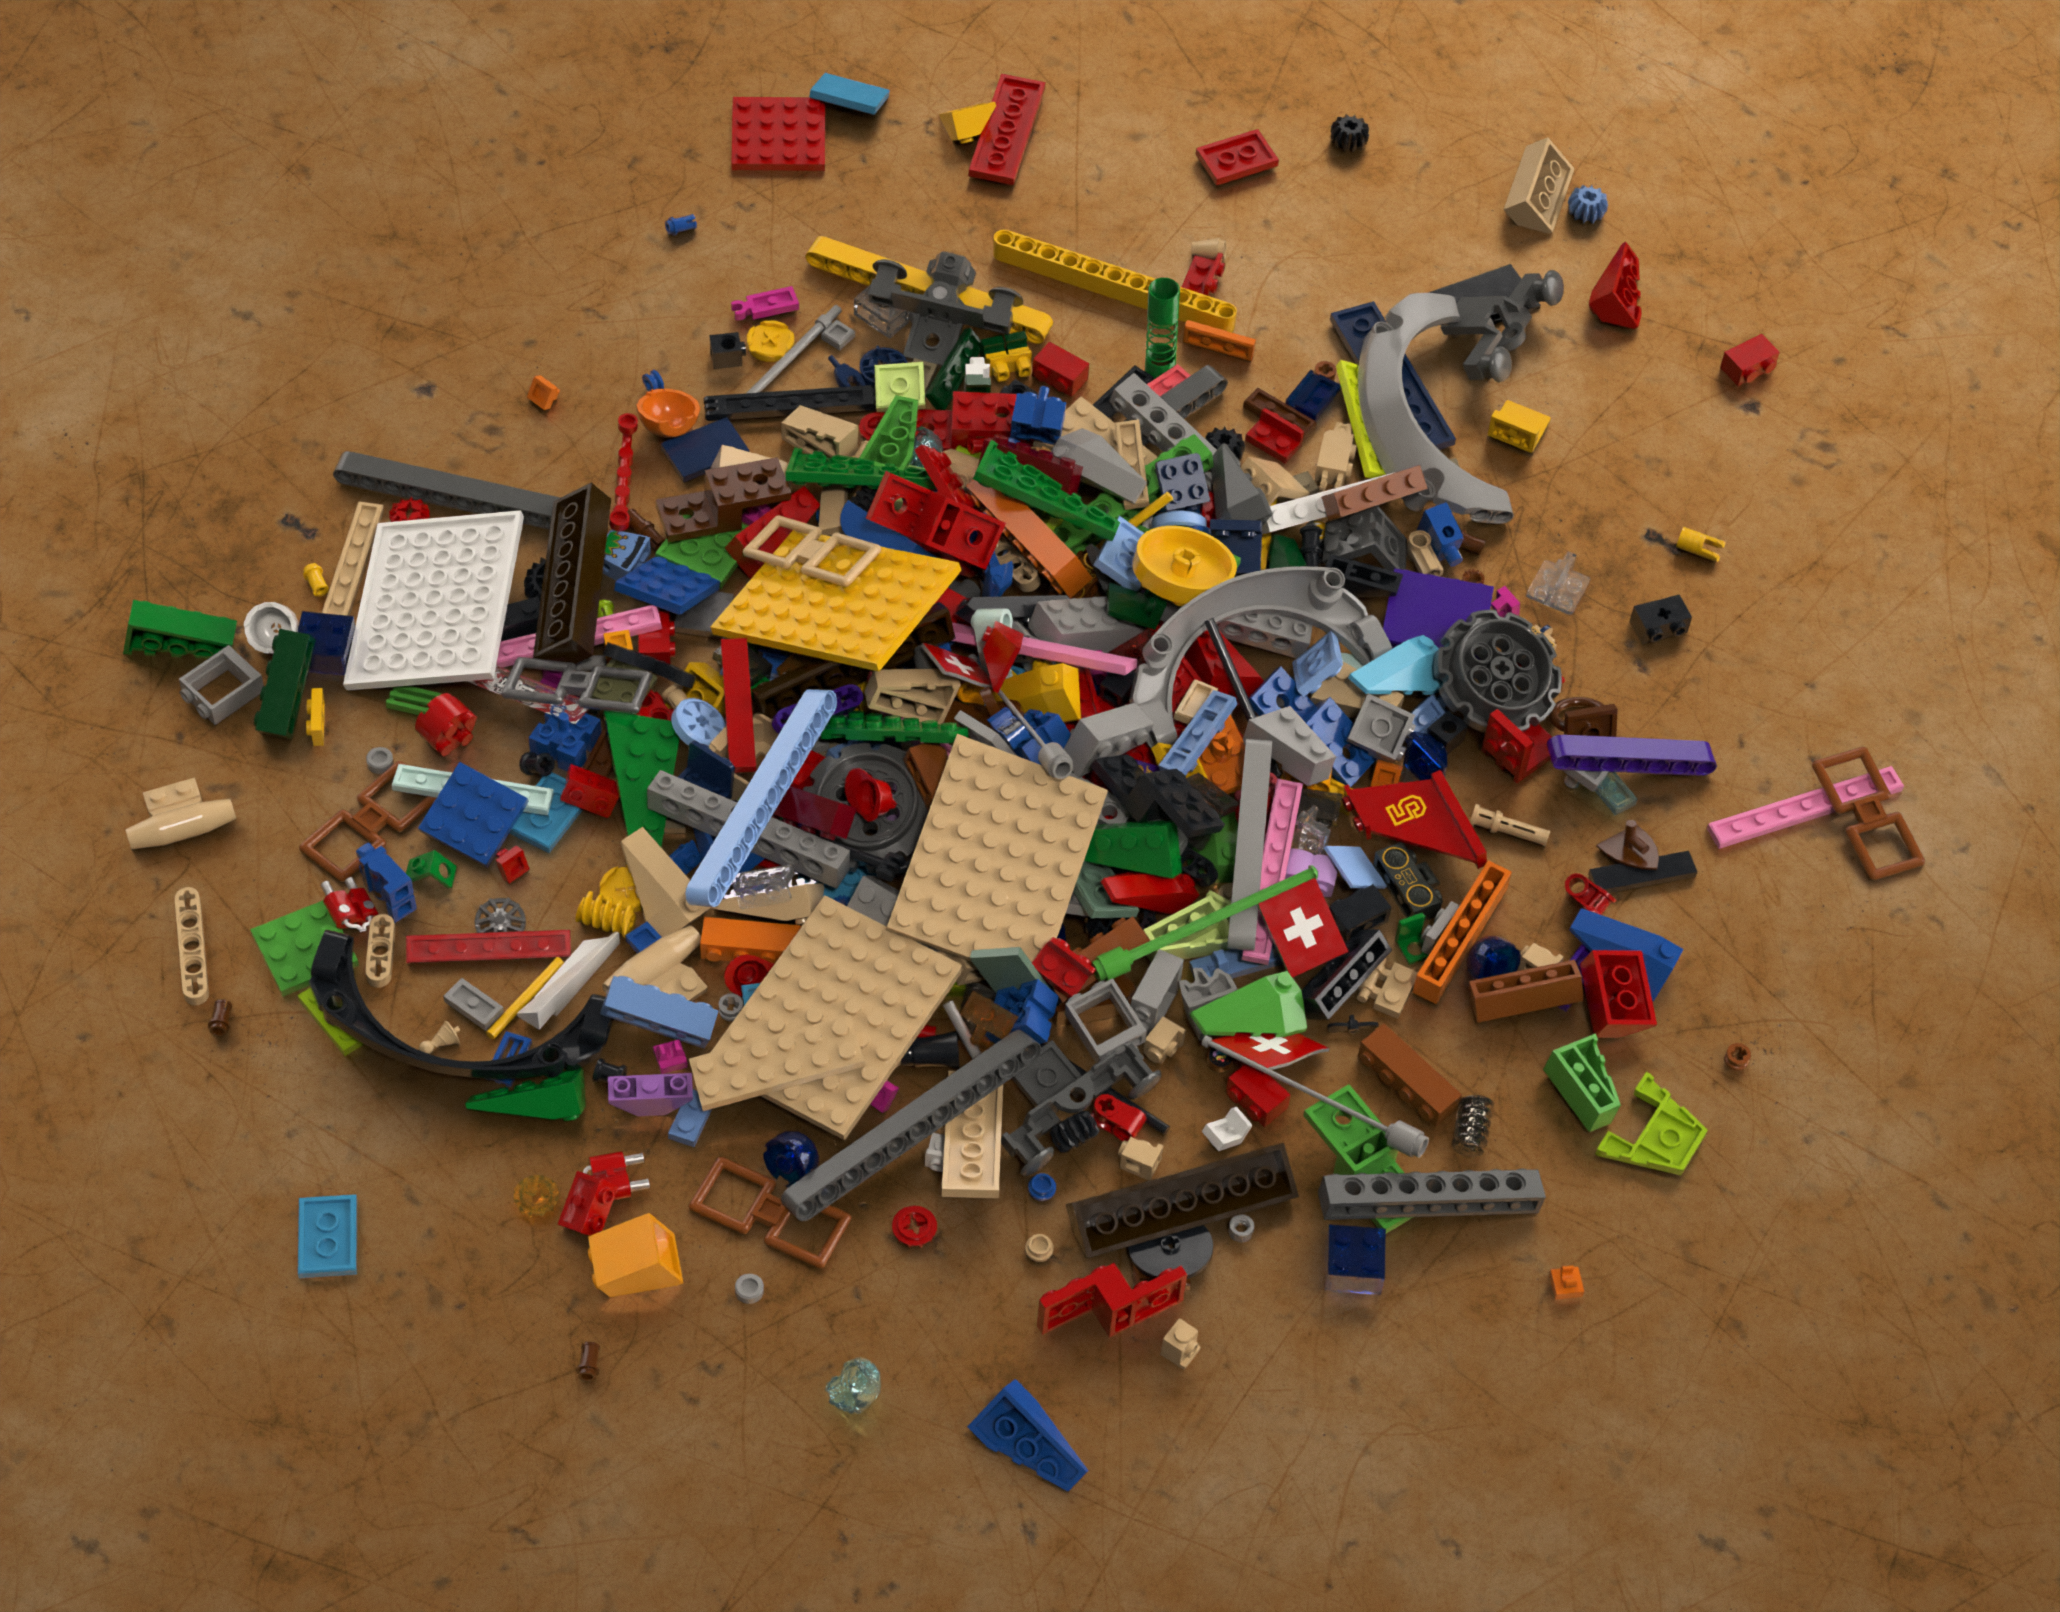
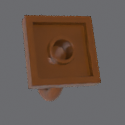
M1570 697L1556 702L1554 709L1549 714V720L1554 727L1563 731L1564 735L1616 737L1618 709L1615 704L1604 705L1591 698ZM1585 707L1584 709L1566 711L1564 720L1559 717L1560 712L1565 709Z

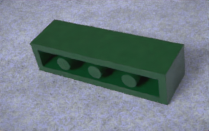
M279 629L278 635L274 636L272 642L273 658L272 661L269 660L266 667L268 679L266 686H263L260 692L262 704L260 711H257L254 717L255 730L262 735L292 740L316 642V639L310 634Z

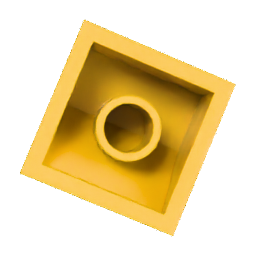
M689 662L684 671L697 677L692 689L683 686L682 691L687 698H697L708 702L724 718L726 712L723 676L705 662ZM667 701L665 705L669 709L672 708L669 702Z

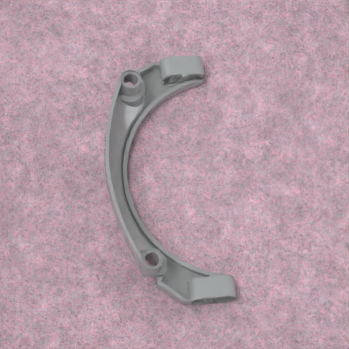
M1435 293L1409 294L1388 311L1385 316L1387 322L1375 323L1363 340L1358 367V395L1361 415L1370 443L1386 474L1399 472L1418 465L1421 466L1427 489L1401 497L1409 509L1420 511L1429 500L1433 501L1436 505L1447 502L1451 512L1461 515L1470 514L1472 521L1493 524L1507 523L1514 517L1508 493L1501 488L1472 476L1449 460L1420 428L1408 405L1402 383V364L1409 343L1428 328L1437 327L1438 325L1449 326L1460 322V315L1453 296Z
M1301 566L1255 571L1231 578L1206 590L1181 607L1159 628L1143 648L1142 653L1147 664H1141L1136 669L1129 702L1130 704L1136 703L1154 723L1149 733L1150 736L1146 741L1150 748L1157 743L1173 744L1177 741V732L1172 715V692L1176 672L1190 645L1207 631L1204 621L1214 618L1216 625L1231 618L1250 614H1276L1295 618L1309 623L1326 633L1332 631L1338 637V641L1363 665L1392 649L1391 643L1379 620L1374 615L1368 616L1366 607L1352 593L1341 588L1345 583V577L1339 569Z

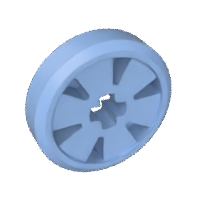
M1191 511L1164 512L1152 519V529L1161 526H1183L1189 528L1200 525L1207 527L1206 518L1201 514Z
M688 698L681 701L671 716L672 726L676 734L687 745L696 740L709 747L712 740L726 726L723 716L714 706L697 698Z

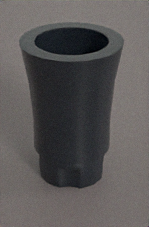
M957 1031L917 1037L901 1059L902 1066L915 1065V1068L949 1067L960 1069Z

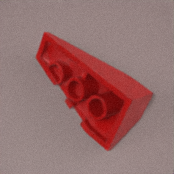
M1129 871L1105 877L1101 880L1112 902L1172 915L1188 907L1200 896L1194 887V880L1187 874H1179L1172 879Z

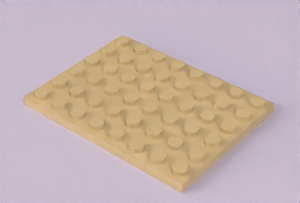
M957 734L886 930L971 961L970 955L972 950L1021 947L1032 962L1046 941L1052 937L1057 939L1108 790L1072 776L1064 779L1054 778L1040 764Z
M824 895L710 1053L851 1015L865 1061V1067L760 1095L831 1134L846 1140L963 972V965L912 939L887 931L886 926Z

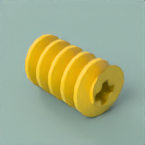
M589 891L578 906L575 921L580 922L582 920V923L586 926L592 923L595 929H599L602 926L603 931L609 932L612 930L613 933L619 932V935L622 933V936L626 938L625 935L634 929L636 914L633 913L632 904H629L626 910H623V901H619L614 907L613 898L610 897L606 903H603L602 894H599L596 900H593V891Z

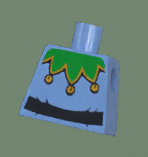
M610 530L607 534L603 574L617 581L644 564L651 554L650 537Z

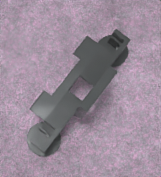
M1549 270L1543 279L1540 273H1529L1523 276L1509 298L1506 296L1460 298L1457 303L1460 322L1449 326L1442 325L1440 328L1444 335L1483 334L1463 363L1469 380L1493 378L1494 381L1500 383L1509 377L1512 370V359L1509 351L1516 349L1525 341L1526 332L1524 329L1532 318L1528 308H1533L1536 302H1546L1550 306L1557 305L1564 294L1563 279L1555 270ZM1493 311L1494 313H1499L1505 326L1502 333L1495 328L1490 317Z
M1053 1040L1041 1047V1055L1033 1064L1012 1078L1035 1108L1027 1113L1021 1127L1011 1134L1006 1132L1002 1135L1001 1144L1011 1157L1017 1154L1025 1164L1020 1172L1022 1176L1033 1175L1047 1165L1054 1155L1053 1147L1045 1149L1038 1139L1061 1122L1055 1114L1056 1112L1061 1110L1067 1113H1078L1085 1110L1091 1104L1092 1098L1095 1099L1123 1078L1133 1087L1128 1097L1130 1099H1138L1156 1086L1161 1079V1071L1152 1072L1143 1061L1144 1057L1131 1043L1127 1046L1126 1052L1117 1059H1115L1117 1054L1114 1051L1082 1076ZM1071 1093L1075 1098L1083 1094L1084 1101L1076 1103L1071 1100L1069 1094Z

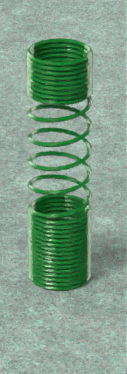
M1164 277L1153 280L1148 288V332L1146 333L1145 372L1153 376L1154 379L1176 365L1180 287L1175 280ZM1155 328L1167 329L1171 333L1155 335L1151 330ZM1153 337H1166L1171 341L1167 343H1154L1150 339ZM1151 361H1169L1170 364L1165 366H1157L1152 364Z

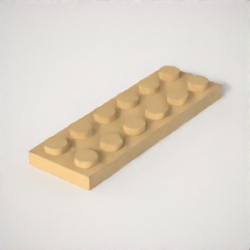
M851 1015L689 1059L703 1111L865 1067V1061Z
M948 1071V1076L956 1071ZM1003 1084L945 1124L942 1197L999 1198Z

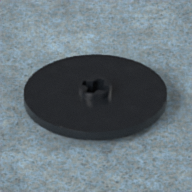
M1201 1225L1129 1246L1128 1253L1133 1265L1150 1278H1157L1166 1269H1175L1182 1266L1187 1273V1279L1202 1272L1209 1264L1213 1254V1240L1205 1225Z

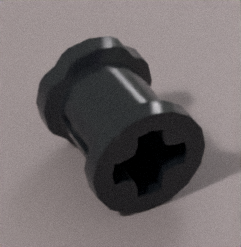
M526 752L521 756L519 766L525 775L538 773L540 776H548L552 773L555 762L549 753L537 755L534 752Z
M600 1058L594 1069L593 1082L599 1083V1081L608 1083V1077L626 1076L627 1066L609 1064L605 1062V1059Z

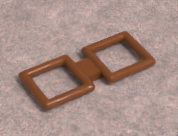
M1866 747L1855 748L1815 760L1812 763V768L1834 811L1837 814L1853 811L1859 822L1848 826L1846 834L1870 880H1878L1925 864V858L1902 814L1894 812L1886 815L1880 802L1890 799L1891 793ZM1861 758L1878 792L1842 803L1825 768ZM1894 823L1912 858L1876 869L1859 834Z
M403 761L395 762L357 795V801L364 806L354 816L345 809L338 811L300 844V851L337 880L345 882L347 878L359 870V858L354 859L342 870L313 848L337 826L345 822L370 841L375 849L381 845L385 848V839L377 834L383 827L388 824L397 832H403L425 813L436 800V797L427 796L399 820L371 799L374 794L394 778L398 764L407 765Z
M718 1157L690 1201L689 1209L741 1234H747L755 1221L770 1227L764 1237L766 1245L816 1268H823L852 1219L851 1215L832 1205H829L820 1212L838 1221L819 1254H813L778 1238L792 1213L783 1206L780 1198L771 1195L776 1187V1181L725 1157ZM723 1169L762 1186L743 1221L702 1204Z

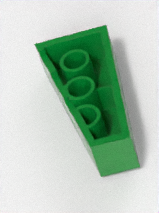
M133 600L123 654L132 655L133 651H145V655L156 656V652H169L171 657L193 654L195 658L209 659L226 646L232 647L237 620L203 614L198 611L178 609L173 606L153 604L148 601Z
M1172 820L1096 824L1084 861L1173 879L1182 873L1177 825Z

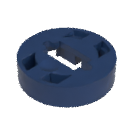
M876 346L875 349L868 351L861 358L859 373L863 376L866 385H872L875 389L874 365H878L879 362L882 364L908 362L899 351Z

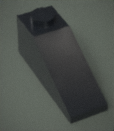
M1330 554L1326 564V568H1337L1344 574L1345 583L1341 588L1346 589L1356 598L1396 596L1403 578V574Z

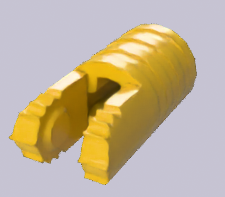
M1683 527L1676 548L1718 562L1720 559L1719 554L1704 549L1703 545L1705 543L1716 548H1724L1726 542Z

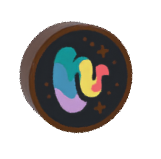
M1213 1047L1209 1049L1207 1065L1211 1070L1224 1073L1233 1067V1057Z

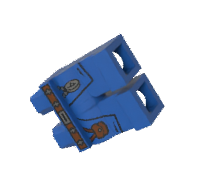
M366 843L358 848L356 855L359 858V870L363 876L364 886L369 893L373 891L376 898L386 902L388 915L393 918L394 923L415 911L417 907L412 880L387 855L382 845L375 849L370 843Z

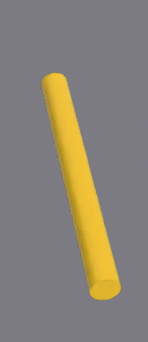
M1167 491L1128 522L1135 527L1139 526L1173 500L1172 495ZM1103 539L1095 546L1102 548L1106 539Z
M556 957L486 1031L489 1038L495 1039L515 1018L517 1013L544 987L564 964L561 958Z

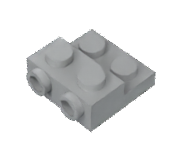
M1368 693L1346 741L1368 751V755L1373 758L1394 763L1395 760L1400 762L1406 749L1402 744L1405 738L1410 739L1416 726L1412 724L1415 715Z

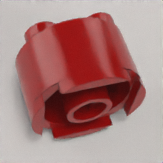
M443 693L432 699L427 704L429 707L428 711L425 714L421 712L417 717L415 723L416 732L442 756H447L460 745H468L473 739L472 731L477 716L460 700L449 693Z

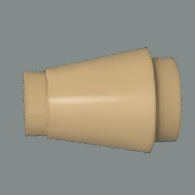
M1215 238L1192 242V256L1197 255L1215 260L1219 252L1223 254V259L1226 258V240Z

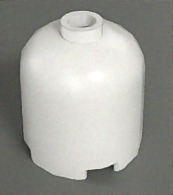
M264 602L254 606L247 614L244 621L245 635L248 643L255 650L263 653H274L272 642L274 636L278 635L274 630L284 629L299 632V621L289 607L276 602Z

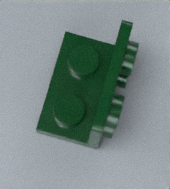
M1109 583L1107 587L1108 615L1117 620L1135 623L1142 628L1156 629L1167 606L1166 599L1148 589L1145 590L1144 594Z

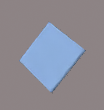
M1324 847L1339 870V874L1348 883L1350 888H1366L1372 884L1377 889H1385L1387 887L1361 847Z

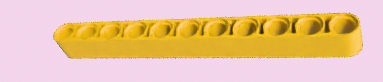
M999 230L994 234L993 256L1001 262L1148 310V288L1155 278L1009 230ZM1180 287L1178 320L1183 322L1189 320L1228 332L1234 331L1237 309L1233 304Z
M818 236L805 255L806 261L811 266L867 286H871L872 280L877 275V272L872 267L873 263L877 260L888 259L824 236ZM899 263L906 269L907 277L905 279H897L896 284L901 285V290L924 295L926 289L932 285L927 273ZM969 286L958 295L964 305L983 309L984 305L991 307L993 303L988 293ZM1024 305L1013 307V322L1009 334L1025 331L1028 342L1041 344L1050 331L1053 320L1048 314Z

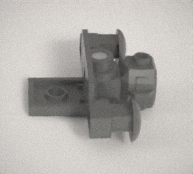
M942 251L936 255L935 259L929 261L926 273L930 277L932 285L926 289L924 295L901 290V285L896 284L897 279H905L907 277V271L901 264L892 260L881 259L875 261L872 265L877 275L872 280L868 292L869 302L916 313L903 353L906 360L913 362L914 358L937 364V368L941 369L959 339L964 325L1009 335L1013 322L1012 309L1023 304L1022 296L1015 290L1007 287H994L988 292L989 297L993 300L991 307L984 305L983 309L964 305L958 295L964 292L968 286L973 285L976 271L971 266L970 261L962 255ZM931 337L939 339L938 345L933 347L928 346L926 341Z

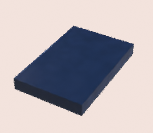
M727 417L661 443V450L683 483L704 475L705 470L711 468L722 445L750 452Z

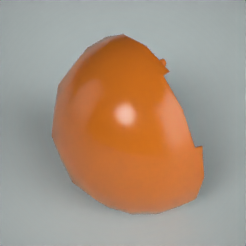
M651 389L636 404L637 413L642 425L650 433L660 438H676L686 434L695 425L700 412L699 403L695 398L685 392L673 389Z

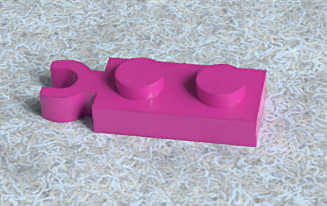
M790 286L746 296V302L740 300L731 302V310L735 311V320H743L748 315H751L754 320L799 310V302L793 287Z

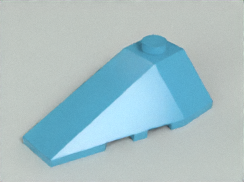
M1424 635L1408 639L1352 672L1348 678L1365 694H1391L1393 690L1402 691L1404 695H1411L1413 691H1421L1423 695H1432L1438 693L1439 688L1443 685L1442 680L1434 676V657L1439 648L1434 645L1430 638Z

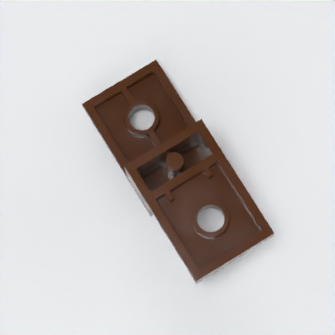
M775 457L705 470L704 491L656 499V509L668 542L740 530L742 529V508L791 500V490L779 459ZM756 481H764L765 484L758 485ZM687 514L691 515L692 517L689 519H685L682 517V515Z

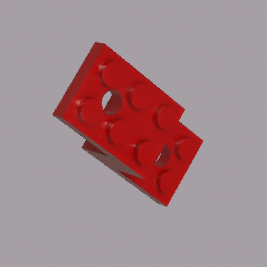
M953 391V411L918 409L914 450L923 444L929 448H935L941 453L948 449L956 450L958 445L967 449V440L969 438H976V436L994 437V435H1003L1010 437L1011 421L1017 394ZM1005 413L1007 417L1000 418L996 414ZM924 429H930L933 432L930 434H925L921 431Z
M923 444L917 447L914 451L938 491L936 493L975 509L976 503L971 495L965 493L962 488L964 483L961 477L952 471L950 467L952 462L944 452L940 453L935 448H929ZM939 550L943 559L959 562L961 567L959 574L971 578L978 573L973 564Z
M885 471L866 516V519L985 570L1006 524L1003 521L888 471ZM899 498H902V507L899 510L895 511V501ZM973 531H977L978 537L976 541L970 543V534Z
M1115 1263L1108 1266H1099L1090 1275L1082 1279L1075 1278L1057 1291L1050 1290L1039 1299L1037 1327L1043 1335L1093 1311L1110 1338L1182 1302L1187 1273L1182 1266L1175 1269L1169 1268L1161 1272L1157 1278L1149 1282L1147 1280L1142 1281L1131 1289Z

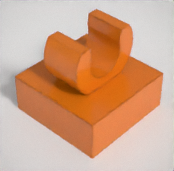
M541 375L534 376L527 398L543 410L551 408L553 400L558 398L560 390Z
M1378 759L1371 786L1397 784L1400 781L1403 766Z
M1571 1265L1550 1270L1549 1277L1555 1300L1583 1297L1584 1288L1578 1267Z

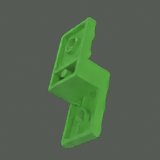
M1349 1084L1328 1096V1098L1381 1123ZM1319 1101L1304 1110L1303 1116L1337 1156L1333 1174L1404 1173L1396 1163L1398 1150L1387 1146L1386 1132L1323 1101ZM1346 1116L1350 1123L1343 1125L1338 1123L1335 1118ZM1413 1217L1370 1219L1381 1233L1385 1235Z

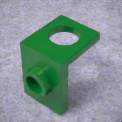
M433 850L410 859L406 874L411 878L412 882L431 876L449 889L452 888L457 866ZM440 864L446 866L448 870L447 878L440 874Z
M1423 913L1399 920L1395 942L1408 965L1426 960L1429 956L1424 952L1420 955H1412L1407 950V947L1411 944H1417L1421 948L1423 946L1424 940L1421 939L1425 920Z

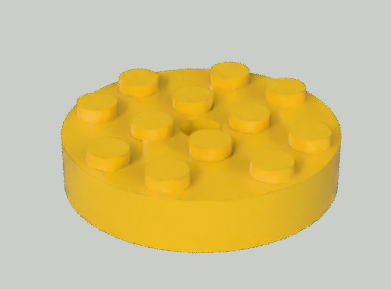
M1161 526L1144 533L1138 540L1132 561L1134 574L1141 582L1142 587L1164 599L1172 601L1178 606H1184L1206 590L1234 578L1237 571L1235 557L1222 542L1207 533L1183 526Z

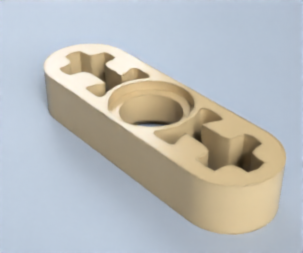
M387 914L374 916L369 926L365 972L368 983L376 988L389 984L392 977L396 930L393 918ZM381 925H386L384 937H380L379 929ZM378 946L388 948V951L383 955L373 953V950ZM377 964L381 965L382 968L380 977H375Z

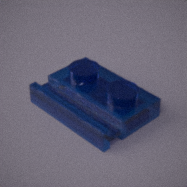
M1310 370L1288 396L1285 404L1316 421L1339 393L1341 385L1321 374L1318 376L1314 374L1313 370Z

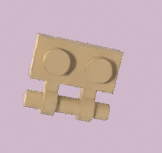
M1385 958L1358 987L1357 1000L1365 1003L1368 997L1375 999L1373 1009L1398 1019L1414 988L1418 972L1394 962L1391 970L1386 969L1384 965L1387 959ZM1377 979L1385 981L1382 989L1376 987Z

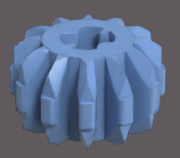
M1584 185L1580 189L1575 188L1568 200L1569 214L1574 215L1575 220H1583V223L1590 221L1593 224L1595 220H1601L1608 208L1607 194L1602 193L1601 188L1594 189L1592 185L1589 188Z

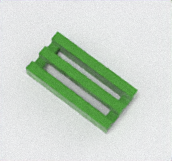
M412 686L393 687V691H390L389 694L390 698L386 700V708L419 715L421 712L425 714L429 708L422 707L421 705L427 706L432 699L442 693ZM396 699L402 700V701H407V702H410L411 704L405 703V702L396 701Z

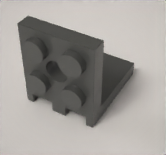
M1377 505L1326 522L1323 562L1325 565L1327 564L1330 554L1354 559L1372 553L1386 570L1393 572L1394 568L1406 570L1408 539Z

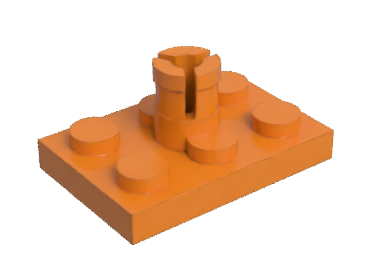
M1231 714L1224 722V729L1216 733L1199 757L1208 778V782L1204 785L1211 800L1242 789L1245 744Z

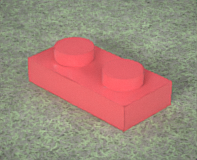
M1177 364L1147 385L1157 395L1161 396L1191 375Z

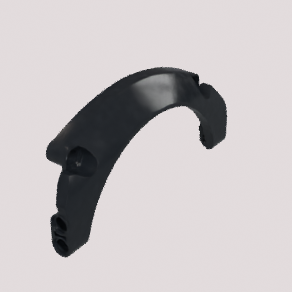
M325 930L312 963V977L309 981L310 989L319 1010L323 1011L324 1018L328 1024L339 1027L366 1046L393 1059L442 1074L486 1079L528 1078L543 1075L553 1078L560 1075L563 1069L575 1071L599 1058L607 1043L614 1021L613 1018L600 1015L605 996L593 994L577 1017L564 1030L552 1039L529 1051L491 1061L473 1062L440 1058L415 1049L396 1038L375 1019L367 1008L354 978V937L348 934Z

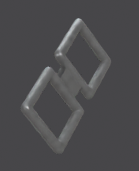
M518 657L515 660L501 695L504 699L553 705H560L566 694L580 696L578 705L581 708L636 714L640 711L653 676L649 671L605 666H593L590 672L576 671V665L570 662ZM523 668L563 672L555 694L515 690ZM599 677L640 681L632 702L591 698Z

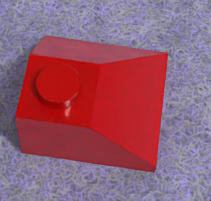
M995 621L992 628L987 626L981 639L985 642L983 653L992 688L996 693L1001 689L1021 649L1024 636L1023 633L998 621Z

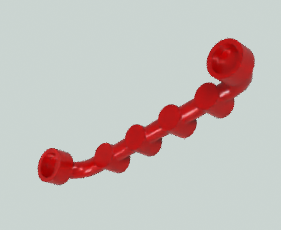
M624 413L618 418V430L622 433V446L618 451V464L620 467L617 469L616 482L618 484L615 489L616 506L609 516L610 527L618 532L628 529L630 523V516L627 513L628 508L626 505L630 501V489L628 486L631 484L632 471L630 466L633 464L632 434L638 429V419L631 413Z

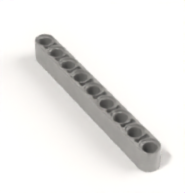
M1246 739L1231 904L1260 891L1273 742L1271 740ZM1257 904L1230 916L1227 949L1255 951L1258 918Z

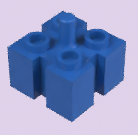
M1046 386L1040 387L1038 399L1037 395L1032 392L1017 393L1011 421L1010 437L1027 441L1033 439L1041 443L1055 445L1062 435L1066 402L1057 397H1048L1049 388Z
M556 705L551 710L552 715L545 713V724L538 723L529 736L530 752H534L537 755L549 753L558 762V768L568 771L570 764L582 768L587 760L586 750L592 751L602 732L601 719L585 713L574 724L569 722L567 708L563 705ZM558 708H562L565 711L559 715L554 713Z
M1029 709L1024 714V718L1044 743L1055 742L1064 749L1071 733L1059 714L1046 712L1043 715L1042 711ZM1029 733L1031 739L1019 743L1014 753L1018 757L1042 765L1038 760V754L1042 747Z
M1039 979L1022 983L1019 990L1014 986L997 990L993 1005L996 1015L990 1018L985 1036L996 1044L1010 1033L1022 1030L1039 1044L1047 1042L1052 1025L1048 1020L1055 1014L1059 996Z

